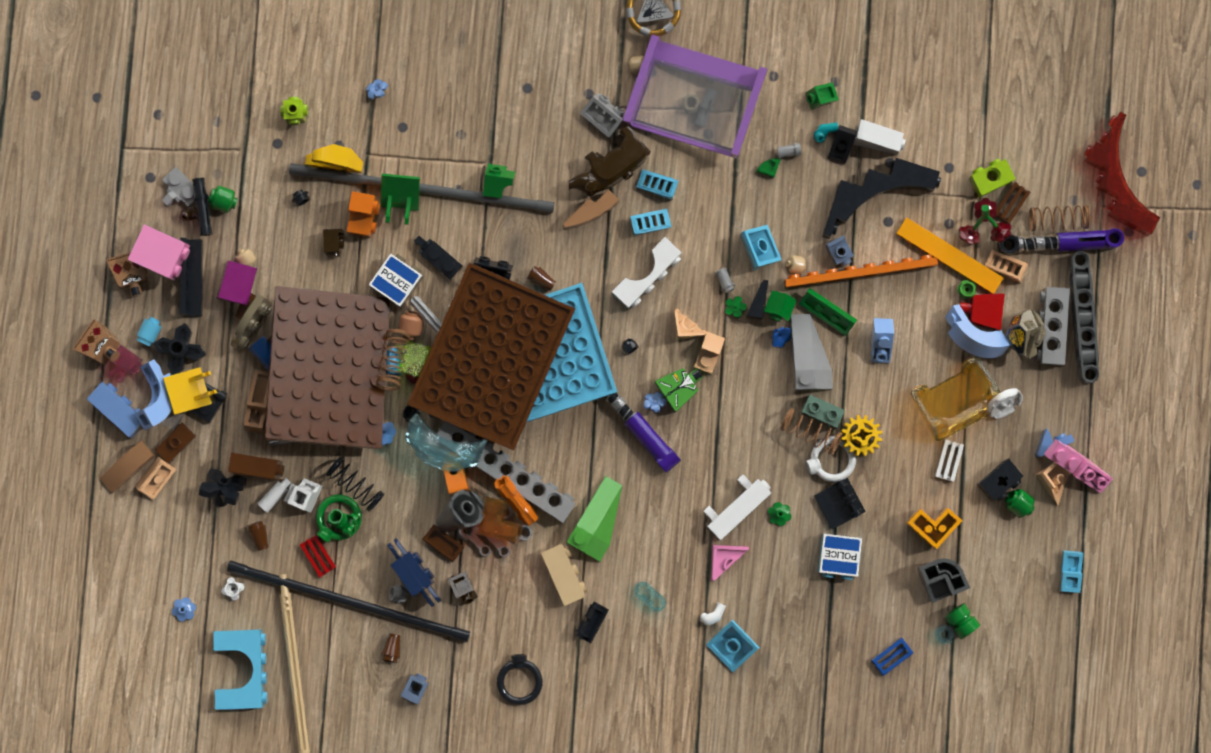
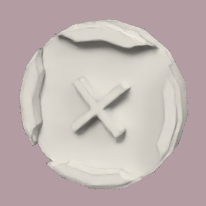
M1016 388L1005 390L988 403L987 413L990 417L994 416L995 419L1006 417L1015 411L1014 407L1016 405L1018 407L1021 405L1023 395Z

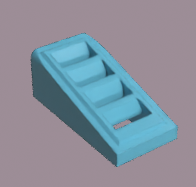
M643 169L636 188L672 200L679 181ZM646 175L650 176L647 186L643 185ZM653 178L657 179L654 188H651ZM660 181H664L662 189L658 190ZM669 183L671 184V187L669 192L667 193L665 192L667 184Z
M667 209L630 216L634 236L672 228ZM663 214L665 221L664 225H661L659 215ZM653 216L656 217V221H657V225H658V226H655V227H654L653 220H652V217H653ZM645 218H648L650 228L646 227ZM637 220H641L643 229L639 230Z

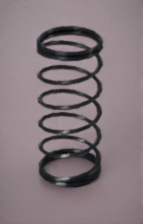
M339 457L328 469L326 475L328 477L330 476V479H333L342 473L337 483L338 486L343 485L351 478L348 485L346 486L345 492L348 493L358 486L353 495V499H358L364 493H366L361 502V506H365L369 502H371L366 509L368 510V512H370L379 503V501L383 498L385 494L382 491H379L368 502L363 504L366 496L374 486V484H372L363 493H361L359 496L355 498L356 493L365 481L366 477H364L353 488L347 491L350 483L358 473V470L355 471L344 482L339 484L341 478L350 466V464H348L338 474L331 477L334 471L341 465V463L344 460V458Z

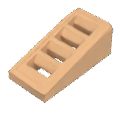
M993 249L985 264L990 270L1018 283H1022L1029 267L1027 263ZM996 256H997V257H999V260H998V262H997V264H996V267H995V266H992V265H993V263H994V261H995V258H996ZM1003 260H1006L1003 270L1000 269ZM1010 264H1014L1011 271L1007 272ZM1017 267H1021L1018 275H1015Z

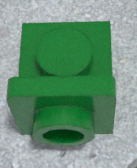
M833 82L815 86L805 93L811 110L839 100Z

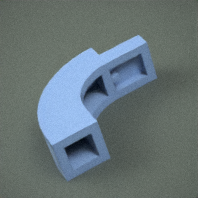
M959 304L953 305L945 316L951 326L948 332L949 336L959 347L970 354L982 358H996L1003 356L1010 346L1002 330L985 332L974 327Z
M155 360L140 366L152 390V398L149 405L135 413L144 431L162 422L172 410L163 380L164 377L171 375L168 373L163 376L161 367Z

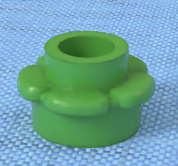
M964 280L958 285L957 292L960 293V297L963 299L972 298L976 293V286L973 282Z

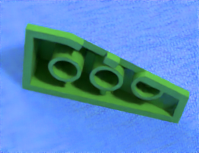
M605 476L567 543L598 561H601L610 546L622 489L621 484Z

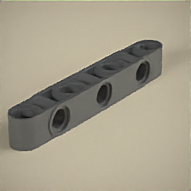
M1079 251L1069 259V284L1078 377L1082 383L1090 384L1099 378V352L1090 259L1087 253ZM1076 256L1083 259L1082 266L1075 263ZM1079 294L1085 295V304L1079 302ZM1083 332L1089 334L1090 339L1088 342L1083 341L1081 337ZM1086 370H1090L1093 373L1091 380L1085 377Z

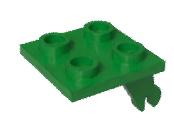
M382 173L381 207L387 208L385 223H390L392 207L406 208L404 225H409L411 210H419L420 177Z

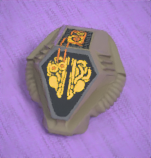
M1032 310L1014 314L1006 332V338L1010 346L1017 352L1021 361L1028 360L1037 355V347H1039L1046 335L1043 321L1039 314Z

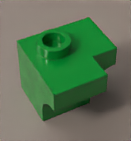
M488 164L484 178L483 196L502 198L504 188L513 186L515 171L507 170V166Z

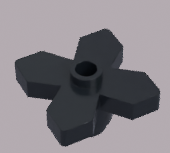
M186 323L175 329V338L173 340L162 337L154 342V346L160 354L171 355L167 366L173 375L185 369L186 358L199 361L206 356L201 345L189 344L192 331ZM182 346V351L178 353V347Z
M211 468L207 473V482L201 484L198 495L211 498L213 504L219 507H224L227 504L236 505L239 499L238 491L244 490L247 478L237 475L225 478L222 471Z

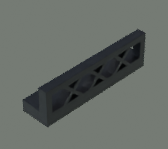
M180 238V241L190 245V253L181 264L180 315L203 316V240Z

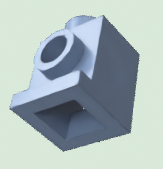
M844 235L826 244L825 247L835 266L841 265V267H844L852 262L851 258L854 255ZM838 249H843L845 251L844 255H839Z
M419 673L416 676L412 674L401 697L418 705L429 685V682L426 681L427 677ZM414 684H419V691L413 689Z

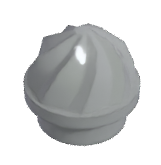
M401 585L390 588V601L399 604L407 600L409 596L407 588Z

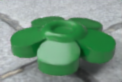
M736 296L734 301L731 298L726 300L728 307L725 312L727 315L734 313V317L739 318L742 316L741 311H746L747 305L742 303L740 296Z

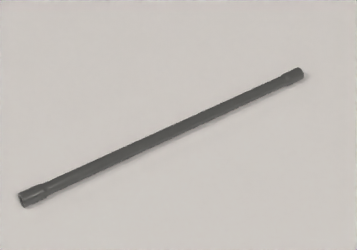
M293 163L290 164L289 175L309 176L381 187V177L313 168ZM420 183L419 193L533 209L547 213H553L555 202L530 200L503 195L502 198L483 196V192Z

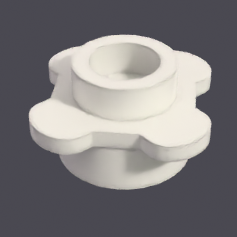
M228 578L227 584L222 588V594L230 596L232 600H238L240 592L244 590V584L236 582L234 578Z

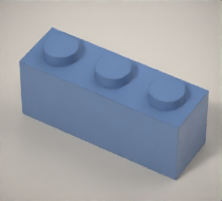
M101 382L87 400L129 438H134L143 428L135 413L141 410L139 408L135 410L130 405L132 401L125 395L121 397L116 393L118 389L112 383L106 384Z

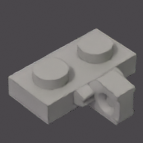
M177 167L162 179L169 186L166 190L168 194L162 199L168 207L174 201L179 203L182 200L189 208L196 202L193 199V196H195L193 183Z

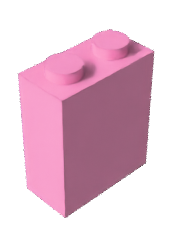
M143 225L128 260L174 280L181 273V264L190 253V245L147 225Z

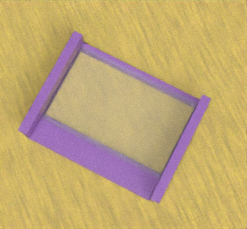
M652 35L623 121L627 122L631 127L737 159L768 69L760 67L759 70L663 42L659 36Z

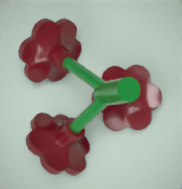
M983 198L981 202H976L974 205L976 210L974 215L979 220L974 226H961L958 230L960 233L959 238L968 245L978 244L980 239L977 228L982 221H989L993 226L990 239L993 242L997 241L1000 243L1011 235L1010 230L1012 226L1004 222L995 223L992 218L997 215L995 210L997 204L988 198Z

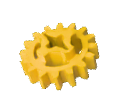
M857 415L855 420L851 417L848 419L849 423L845 422L843 424L846 429L840 431V433L844 434L841 441L846 442L843 448L849 447V454L855 451L856 457L860 453H862L863 457L867 456V451L873 454V448L878 449L880 447L877 442L882 441V438L878 437V435L882 434V431H877L880 425L873 424L874 418L870 421L867 420V415L862 419L860 415ZM855 425L854 433L849 434L851 427ZM861 432L862 435L865 434L867 436L862 439L856 435ZM873 438L872 444L868 447V440Z

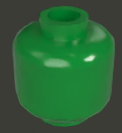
M217 186L215 189L212 188L208 203H210L212 209L228 213L231 208L235 209L238 198H235L234 190Z
M1023 489L1012 490L1005 499L1006 508L1019 518L1031 515L1035 509L1034 498Z

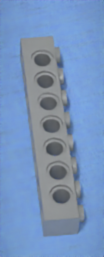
M444 422L435 436V440L495 479L508 476L524 498L562 523L565 522L576 505L573 502L574 497L566 492L562 495L557 491V486L551 482L545 484L541 481L542 477L534 471L531 474L525 471L526 466L518 461L513 463L509 460L510 456L502 450L498 453L493 450L494 445L484 440L482 443L476 439L478 435L469 431L466 432L449 422ZM461 433L463 441L458 444L454 443V434ZM473 443L479 445V451L476 454L469 452V446ZM488 454H493L496 458L495 462L491 465L485 462V457ZM505 464L510 465L512 468L509 475L501 473V467ZM520 475H526L528 478V482L524 486H520L517 483V478ZM537 485H541L544 488V493L541 496L533 494V488ZM552 496L560 498V504L556 507H552L549 504V499Z

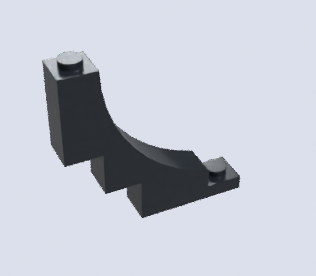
M896 158L890 175L868 169L862 186L840 180L822 237L829 239L832 234L835 235L838 224L835 223L836 221L845 224L860 206L880 194L900 189H917L933 192L940 185L941 178L938 177L940 171Z

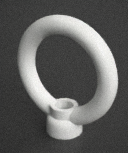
M835 436L828 437L826 445L832 444ZM821 439L820 441H818V442L816 443V446L819 445L820 442H821L823 439ZM825 440L819 447H813L811 459L806 461L810 475L817 474L820 478L830 482L842 481L851 475L856 465L855 451L849 454L850 448H844L849 457L846 469L839 474H829L822 469L818 459ZM840 441L839 443L842 447L846 444L845 441Z

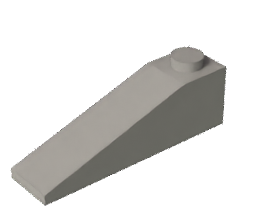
M791 315L794 391L833 389L832 369L811 315Z

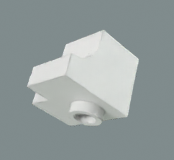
M303 478L298 486L291 483L284 501L304 511L312 512L323 486Z

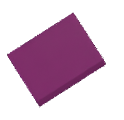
M229 260L226 261L216 299L248 305L257 268Z

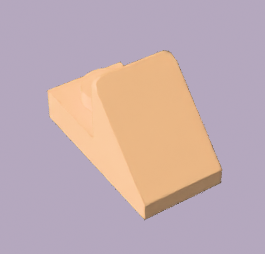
M707 332L694 368L712 374L725 338Z

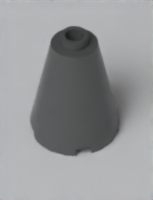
M460 490L454 493L436 518L437 527L442 532H451L478 525L484 518L482 510L484 505L480 497L472 491Z

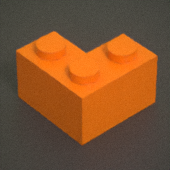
M352 191L348 209L350 216L347 233L371 238L372 233L375 234L377 223L374 220L375 215H379L380 212L379 201L375 195Z

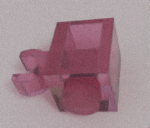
M120 345L117 349L120 356L118 360L113 362L117 366L109 373L111 378L115 373L119 374L118 383L123 382L125 378L124 371L130 375L136 374L140 370L141 362L143 361L142 358L131 350Z

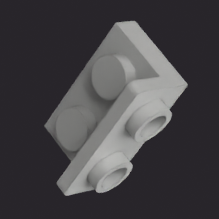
M599 93L590 99L580 113L607 137L613 135L623 122L624 111L621 108L613 106L608 97Z

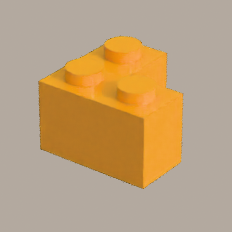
M945 508L935 520L930 518L922 509H918L905 524L932 549H937L962 520L949 508Z

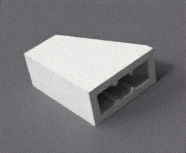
M862 119L857 125V134L853 145L896 155L900 150L904 149L906 139H903L904 133Z

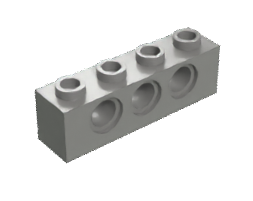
M1046 287L1040 292L1042 310L1039 311V316L1045 325L1046 335L1040 344V348H1037L1036 360H1039L1038 365H1065L1070 288ZM1050 303L1057 305V312H1052L1049 309ZM1049 322L1056 324V331L1049 330ZM1049 340L1055 343L1053 351L1047 348Z

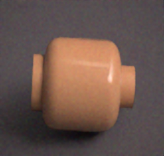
M406 311V313L400 316L398 329L407 332L410 335V340H415V337L422 335L424 319L418 312Z

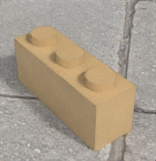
M560 544L542 552L541 555L563 605L566 606L586 597L584 593L588 591L584 582H579L576 576L580 573L576 564H571L569 557L572 555L568 546L564 547L563 544Z

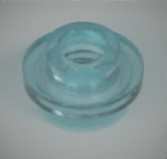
M940 625L935 630V638L941 644H948L954 639V630L948 625ZM942 631H947L948 635L946 638H942Z

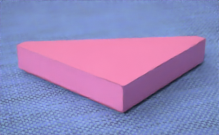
M713 545L711 581H715L748 551L749 547Z

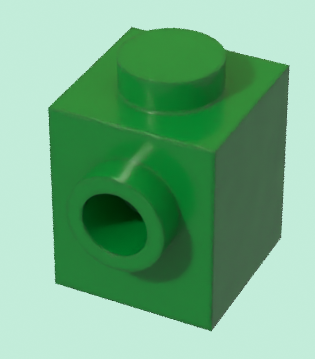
M772 290L764 312L770 315L771 320L789 322L797 300L786 293Z

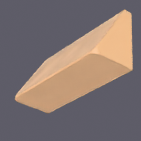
M158 456L135 487L138 491L154 500L176 469Z

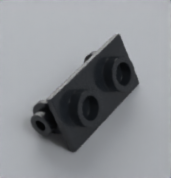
M480 256L479 258L476 257L473 263L510 280L511 273L508 272L512 271L513 265H510L507 261L499 260L496 262L492 261L489 257Z
M597 602L589 605L590 607L585 614L587 620H582L576 630V636L590 644L609 609Z

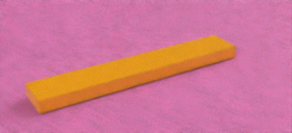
M907 217L896 235L933 258L937 257L938 261L991 294L996 292L1004 279Z

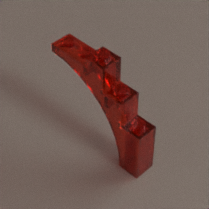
M1119 112L1116 116L1112 115L1108 122L1110 128L1108 132H1103L1099 140L1101 144L1095 142L1092 146L1088 145L1084 152L1086 156L1084 162L1103 171V173H1099L1095 181L1098 183L1095 189L1115 198V200H1111L1107 207L1109 210L1107 216L1148 237L1153 233L1160 217L1148 210L1135 197L1122 173L1119 160V140L1127 115Z

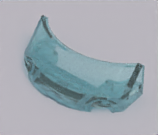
M415 413L409 421L405 434L407 444H411L416 451L415 454L422 461L430 466L446 471H460L464 468L476 466L488 441L483 439L472 443H460L448 440L431 430L418 413Z

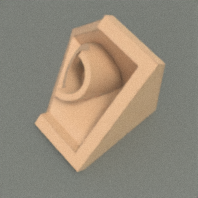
M679 309L674 311L677 340L704 337L707 332L705 330H701L696 323L687 316L682 315Z
M1053 462L1037 473L1036 477L1058 506L1068 475L1071 472Z

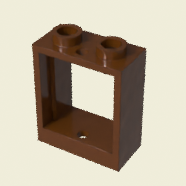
M231 452L228 472L279 480L280 477H283L284 465H282V461Z

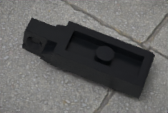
M420 236L414 240L421 247L418 252L422 254V257L450 281L463 267L462 264L435 241L429 239L426 242Z

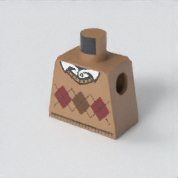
M131 252L106 259L120 288H129L131 297L143 294L140 284L148 282L147 268L128 260Z
M93 319L72 348L85 357L103 365L107 364L109 360L115 362L120 356V353L117 351V348L120 346L118 339L105 325Z

